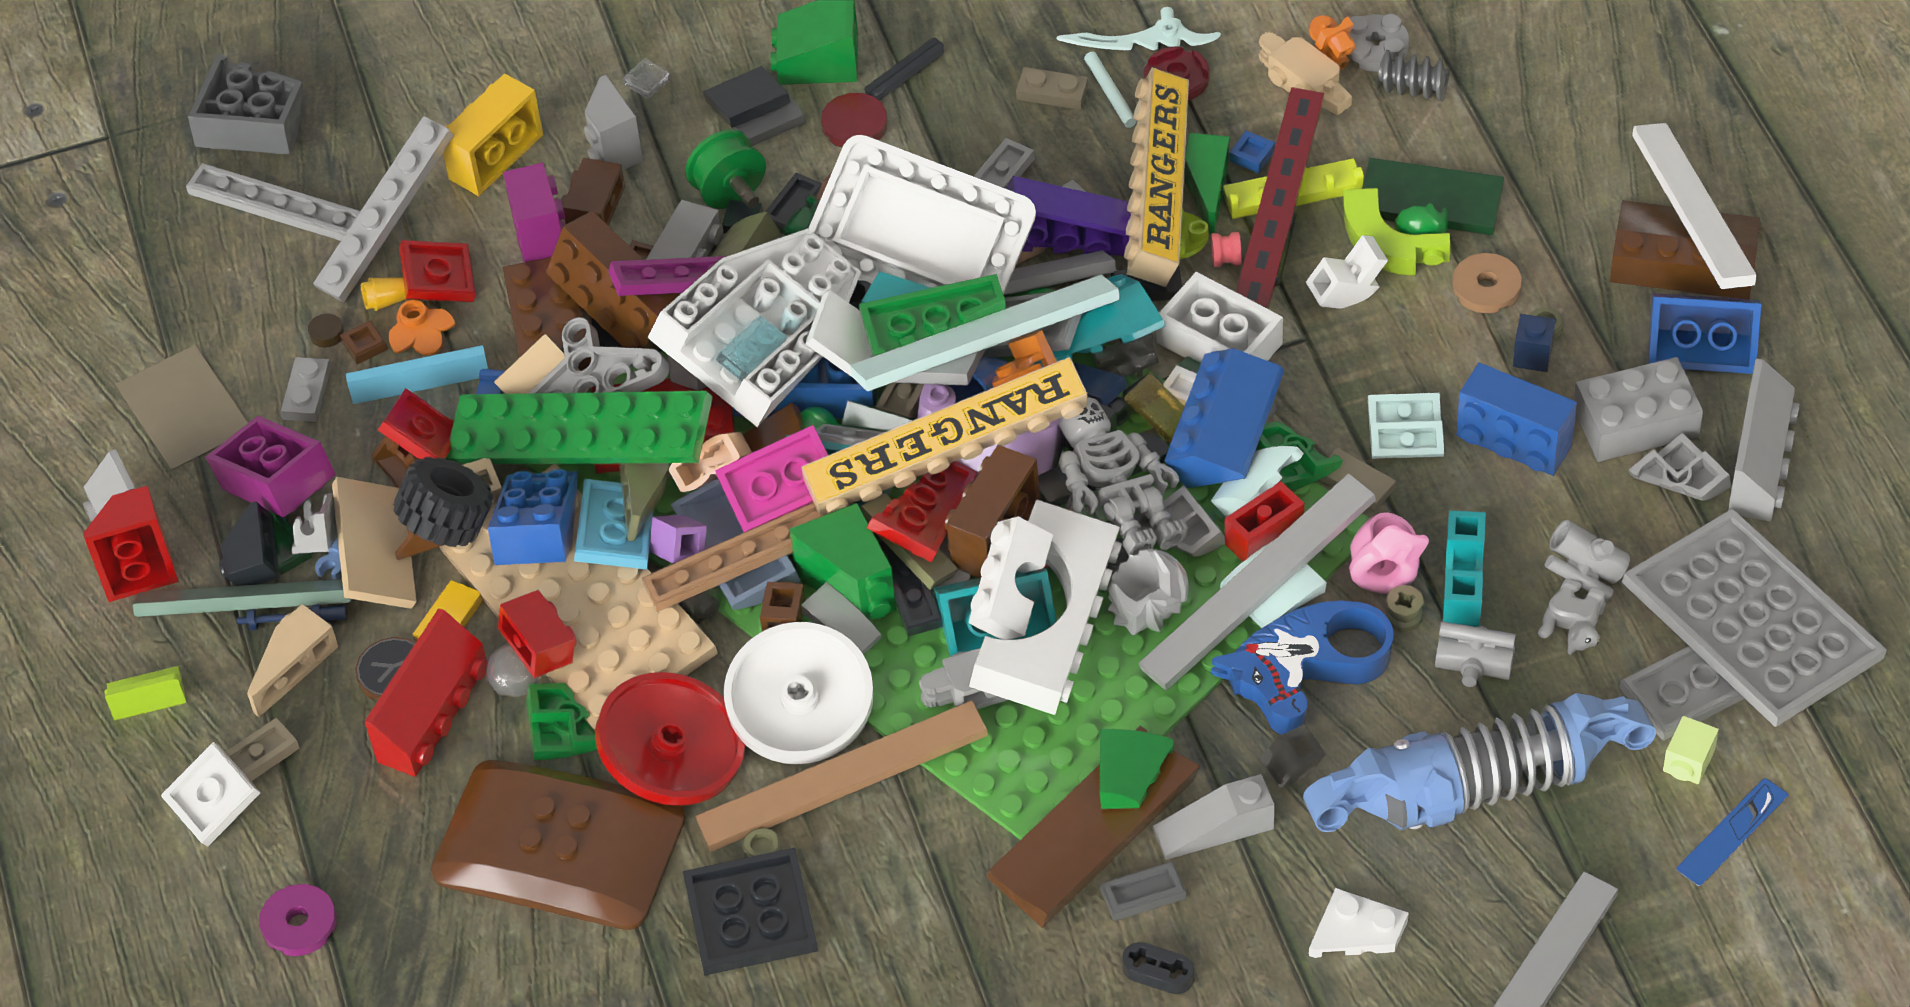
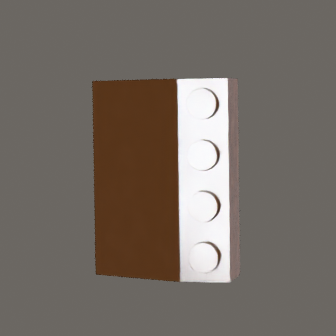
M1622 200L1613 251L1610 282L1729 298L1750 299L1752 286L1720 288L1674 207ZM1720 213L1754 270L1760 217Z

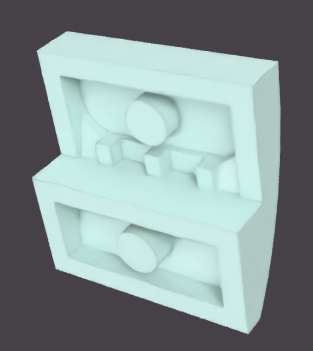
M1439 393L1368 395L1372 459L1444 457Z
M1273 541L1256 551L1236 567L1221 582L1220 588L1226 585ZM1305 564L1249 616L1263 628L1325 593L1327 582L1308 564Z

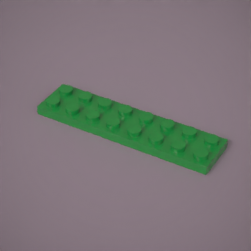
M707 391L460 395L450 436L451 449L445 459L458 462L459 464H467L483 458L490 459L492 464L699 463L713 397Z

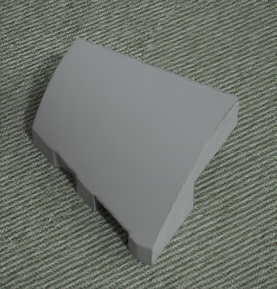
M1683 433L1658 453L1653 449L1629 469V474L1633 478L1701 501L1714 498L1731 487L1729 474L1706 451L1702 453Z
M1182 486L1163 501L1165 511H1168L1172 517L1171 522L1182 519L1188 528L1183 541L1173 548L1196 557L1212 552L1225 544V537L1185 486ZM1137 513L1133 516L1134 520H1137L1140 524L1141 531L1152 528L1150 519L1144 514Z

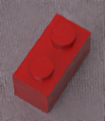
M1281 481L1225 518V545L1242 562L1245 561L1256 551L1278 538L1304 514L1305 503Z
M539 589L500 604L498 629L533 678L573 663L574 647L577 644L575 633L570 626L564 625L558 616L555 605L551 601L547 602Z

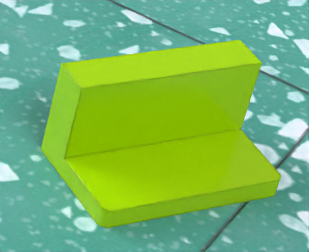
M179 666L106 683L107 689L104 691L114 721L187 703Z

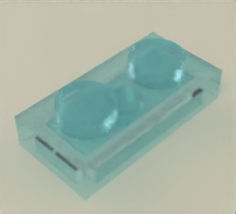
M760 315L720 351L716 361L739 380L743 381L780 347L788 337Z

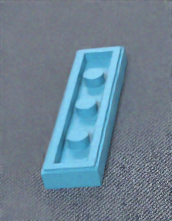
M482 345L346 373V379L353 404L401 395L405 388L411 392L479 379L480 370L488 369Z

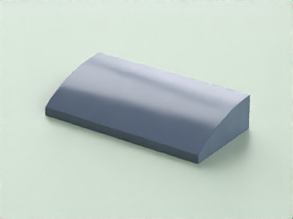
M718 478L671 503L676 515L683 514L707 526L704 550L744 533ZM785 555L724 582L719 587L733 610L763 603L767 581H789L795 584H801L796 570Z

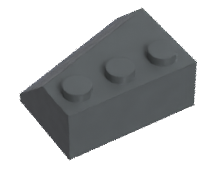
M217 53L188 115L195 147L290 155L300 131L303 96L302 81L272 71L261 73L253 70L251 64L242 61L238 65L228 62L227 56Z

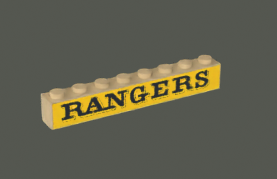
M1152 67L1146 79H1140L1135 91V97L1139 98L1133 116V119L1137 120L1132 136V142L1136 143L1130 161V164L1134 166V171L1130 177L1129 188L1133 189L1127 206V211L1131 212V217L1126 227V235L1130 237L1125 249L1124 258L1128 259V275L1166 287L1179 265L1189 80Z
M1068 357L801 466L803 479L819 515L829 514L848 507L849 504L861 499L864 502L876 499L882 494L883 490L893 486L897 488L908 486L916 480L917 476L927 472L930 474L942 472L950 466L949 463L961 458L963 460L976 458L983 453V449L995 444L1001 446L1010 444L1017 438V435L1029 430L1031 433L1039 432L1047 428L1051 421L1061 417L1064 419L1073 418L1082 413L1083 408L1087 407V392L1071 358Z

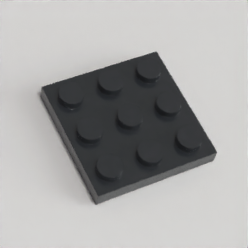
M795 847L683 871L704 976L818 952Z

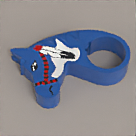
M1340 600L1309 605L1283 615L1264 626L1241 644L1236 652L1214 657L1212 665L1215 667L1211 669V674L1230 680L1234 695L1241 694L1244 698L1254 701L1260 707L1270 727L1275 732L1286 736L1294 735L1303 730L1306 720L1307 698L1301 691L1302 680L1311 679L1346 684H1363L1375 680L1384 673L1390 662L1393 643L1392 624L1388 617L1378 608L1362 602ZM1343 629H1360L1373 635L1379 641L1381 648L1370 656L1354 658L1336 651L1328 639L1334 633Z

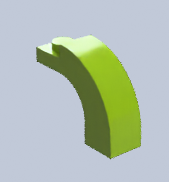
M1378 188L1343 190L1344 221L1347 235L1353 246L1356 245L1362 235L1373 236L1388 260L1382 270L1399 275L1416 276V263L1438 265L1442 262H1450V233L1409 235L1397 232L1390 228L1380 215Z

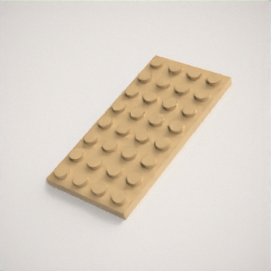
M553 464L551 467H549L542 473H547L551 470H556L560 468L556 464ZM578 489L572 545L566 562L495 565L488 532V525L496 507L494 505L490 508L482 528L473 543L469 542L466 546L457 545L456 547L442 545L439 547L470 586L480 591L483 601L498 619L500 604L538 589L547 602L551 601L555 605L558 616L564 625L570 626L574 631L577 644L574 647L572 664L545 675L552 683H566L574 693L575 701L584 706L590 713V717L586 721L594 731L606 698L623 682L638 675L655 672H668L687 676L718 654L716 646L678 603L659 612L656 611L642 581V577L651 574L648 569L574 561L582 493Z

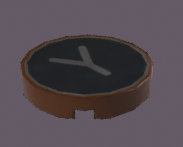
M391 637L381 639L363 651L358 658L355 671L359 688L366 697L371 700L373 698L379 700L415 645V642L407 638Z

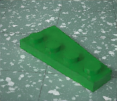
M997 274L859 304L861 319L873 357L1006 309L1005 298Z

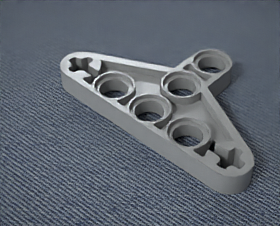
M578 317L570 320L562 331L565 359L528 394L584 393L591 386H596L595 393L640 392L664 381L669 373L670 365L654 349L600 347L596 329L586 319ZM585 328V337L579 342H573L576 332ZM591 357L590 365L585 370L578 371L579 363L584 358ZM634 366L637 371L634 372L631 367ZM627 373L626 381L619 387H613L616 377Z

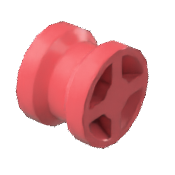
M1231 232L1229 236H1221L1218 233L1211 234V252L1214 268L1221 267L1224 263L1241 266L1239 232Z

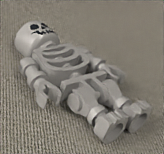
M1087 397V407L1083 408L1082 413L1070 419L1059 418L1058 425L1069 444L1074 448L1073 452H1064L1059 460L1062 473H1066L1068 478L1066 486L1070 492H1073L1072 507L1074 512L1081 514L1084 507L1081 500L1090 507L1091 514L1094 513L1097 506L1104 505L1106 518L1114 525L1120 527L1119 533L1124 539L1122 545L1129 556L1138 555L1140 550L1153 549L1156 541L1162 550L1173 548L1181 543L1186 536L1188 528L1182 519L1171 522L1172 517L1168 511H1165L1161 493L1164 494L1168 483L1164 480H1167L1171 487L1175 488L1179 481V476L1172 468L1160 463V456L1156 452L1151 453L1146 447L1147 442L1143 437L1134 432L1126 436L1121 430L1110 432V420L1099 402L1090 397ZM1138 460H1140L1139 466L1142 470L1150 472L1149 475L1127 480L1132 475ZM1087 485L1103 488H1100L1096 497ZM1135 511L1138 514H1144L1150 519L1152 528L1141 531L1140 524L1133 517Z

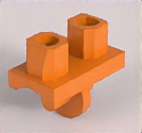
M1317 16L1311 21L1309 26V34L1316 41L1314 47L1337 63L1340 71L1348 66L1350 60L1347 55L1351 54L1356 47L1355 42L1349 35L1354 24L1349 17L1344 18L1338 26L1336 21L1329 16Z

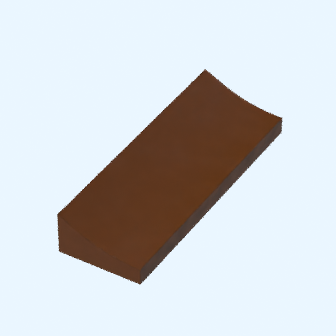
M1141 725L1135 730V731L1148 732V731H1147L1145 728H1143ZM1175 751L1172 754L1168 753L1160 766L1158 778L1148 786L1146 790L1147 796L1140 808L1101 809L1099 764L988 871L986 877L1043 928L1194 781L1200 765Z

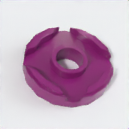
M307 884L289 885L276 891L264 903L259 914V927L267 945L273 950L275 948L288 956L307 955L320 949L327 942L326 938L331 932H334L337 926L336 910L329 895L320 888ZM296 915L308 916L306 922L300 926L288 924L291 918Z

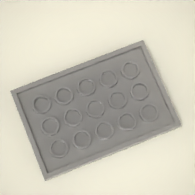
M1733 509L1625 572L1622 583L1775 727L1883 660L1887 651L1884 646Z

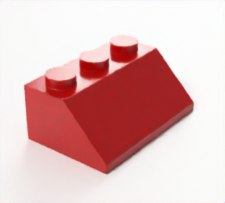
M148 485L112 495L83 533L108 602L179 582L171 550Z

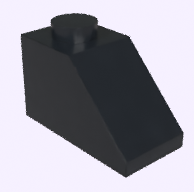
M257 501L252 502L221 544L222 559L219 562L220 570L223 577L231 581L235 586L258 585L280 578L273 516Z

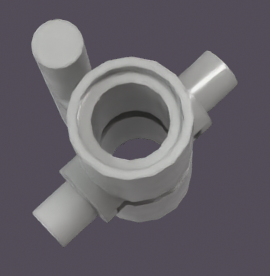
M1564 520L1555 529L1549 548L1551 551L1566 558L1567 562L1554 555H1550L1545 562V567L1565 579L1581 583V588L1588 592L1591 588L1605 592V601H1608L1614 589L1599 581L1598 578L1600 577L1610 584L1618 582L1629 566L1630 555L1614 546L1611 541L1601 538L1597 539L1595 534L1570 520Z
M1441 622L1435 661L1436 668L1461 672L1463 675L1462 683L1467 687H1474L1477 679L1481 676L1504 680L1510 679L1515 653L1516 634L1490 630L1483 626L1473 627Z

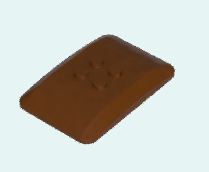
M486 760L475 767L432 863L431 871L434 881L445 888L622 930H632L641 926L649 914L684 826L685 814L681 805H665L644 799L622 785L538 766L501 760Z

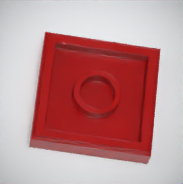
M401 240L399 250L406 299L474 302L475 287L468 243Z
M405 388L378 428V431L418 459H424V457L446 458L451 449L450 436L454 421Z

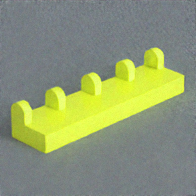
M1354 158L1306 168L1296 206L1343 196V190L1362 189L1364 180L1362 168L1357 167ZM1267 177L1223 185V196L1232 219L1257 214Z

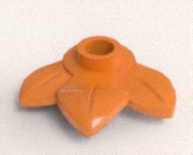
M419 300L406 301L400 306L397 313V324L389 331L390 346L396 354L413 347L416 352L422 355H436L443 346L441 332L453 328L455 321L446 310L429 309Z

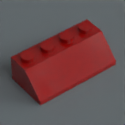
M437 609L365 720L377 763L414 777L417 776L423 765L425 766L430 762L436 744L441 737H445L448 734L452 725V719L459 708L465 707L470 697V691L477 680H481L485 676L488 668V661L482 642L443 609Z

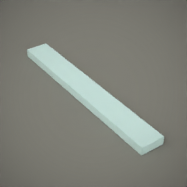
M1101 274L850 365L851 376L866 391H870L1119 300V290Z

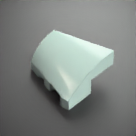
M1294 446L1270 447L1255 451L1246 478L1223 482L1211 501L1225 517L1229 516L1277 484L1283 478L1279 474L1280 470L1292 462L1298 461L1304 453Z

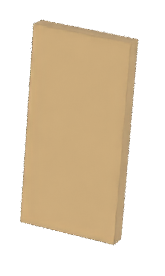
M336 477L332 483L344 598L412 609L417 602L412 559L409 556L397 560L395 555L397 549L408 536L407 526L398 520L399 517L395 515L393 510L395 507L393 503L399 488Z

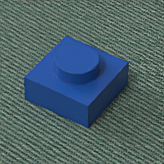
M1245 131L1229 152V161L1259 174L1272 157L1275 142Z

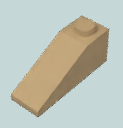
M303 604L292 613L287 614L280 624L275 627L248 689L249 701L254 714L258 717L264 714L338 648L333 627Z

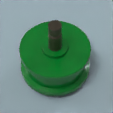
M735 129L716 132L704 139L693 150L686 163L685 176L690 185L700 191L701 198L708 206L724 209L727 208L729 200L744 201L749 208L755 207L759 203V198L754 191L764 178L766 161L757 149L751 147L750 140L743 132Z

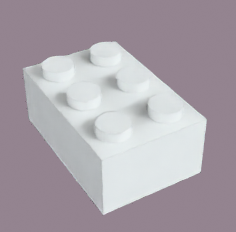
M1198 272L1194 273L1159 312L1164 320L1165 327L1156 330L1157 343L1184 358L1189 356L1199 363L1202 362L1203 356L1206 353L1232 348L1268 361L1283 344L1282 316Z

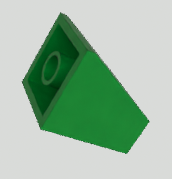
M816 0L778 14L777 28H772L771 31L772 47L777 48L776 52H771L770 61L771 71L777 72L780 85L857 82L859 34L855 0Z
M857 503L790 528L794 566L800 579L816 590L827 582L847 598L868 620L882 618L896 610L891 566L873 532L867 529L868 523Z

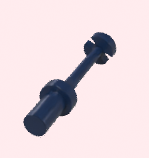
M317 604L309 608L324 621L347 620L346 605L321 607V605ZM248 609L247 617H237V623L249 624V631H254L258 629V623L281 621L289 613L256 616V609Z

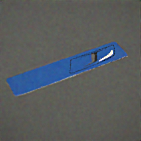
M1762 779L1680 863L1676 870L1696 885L1701 886L1788 797V793L1768 779Z

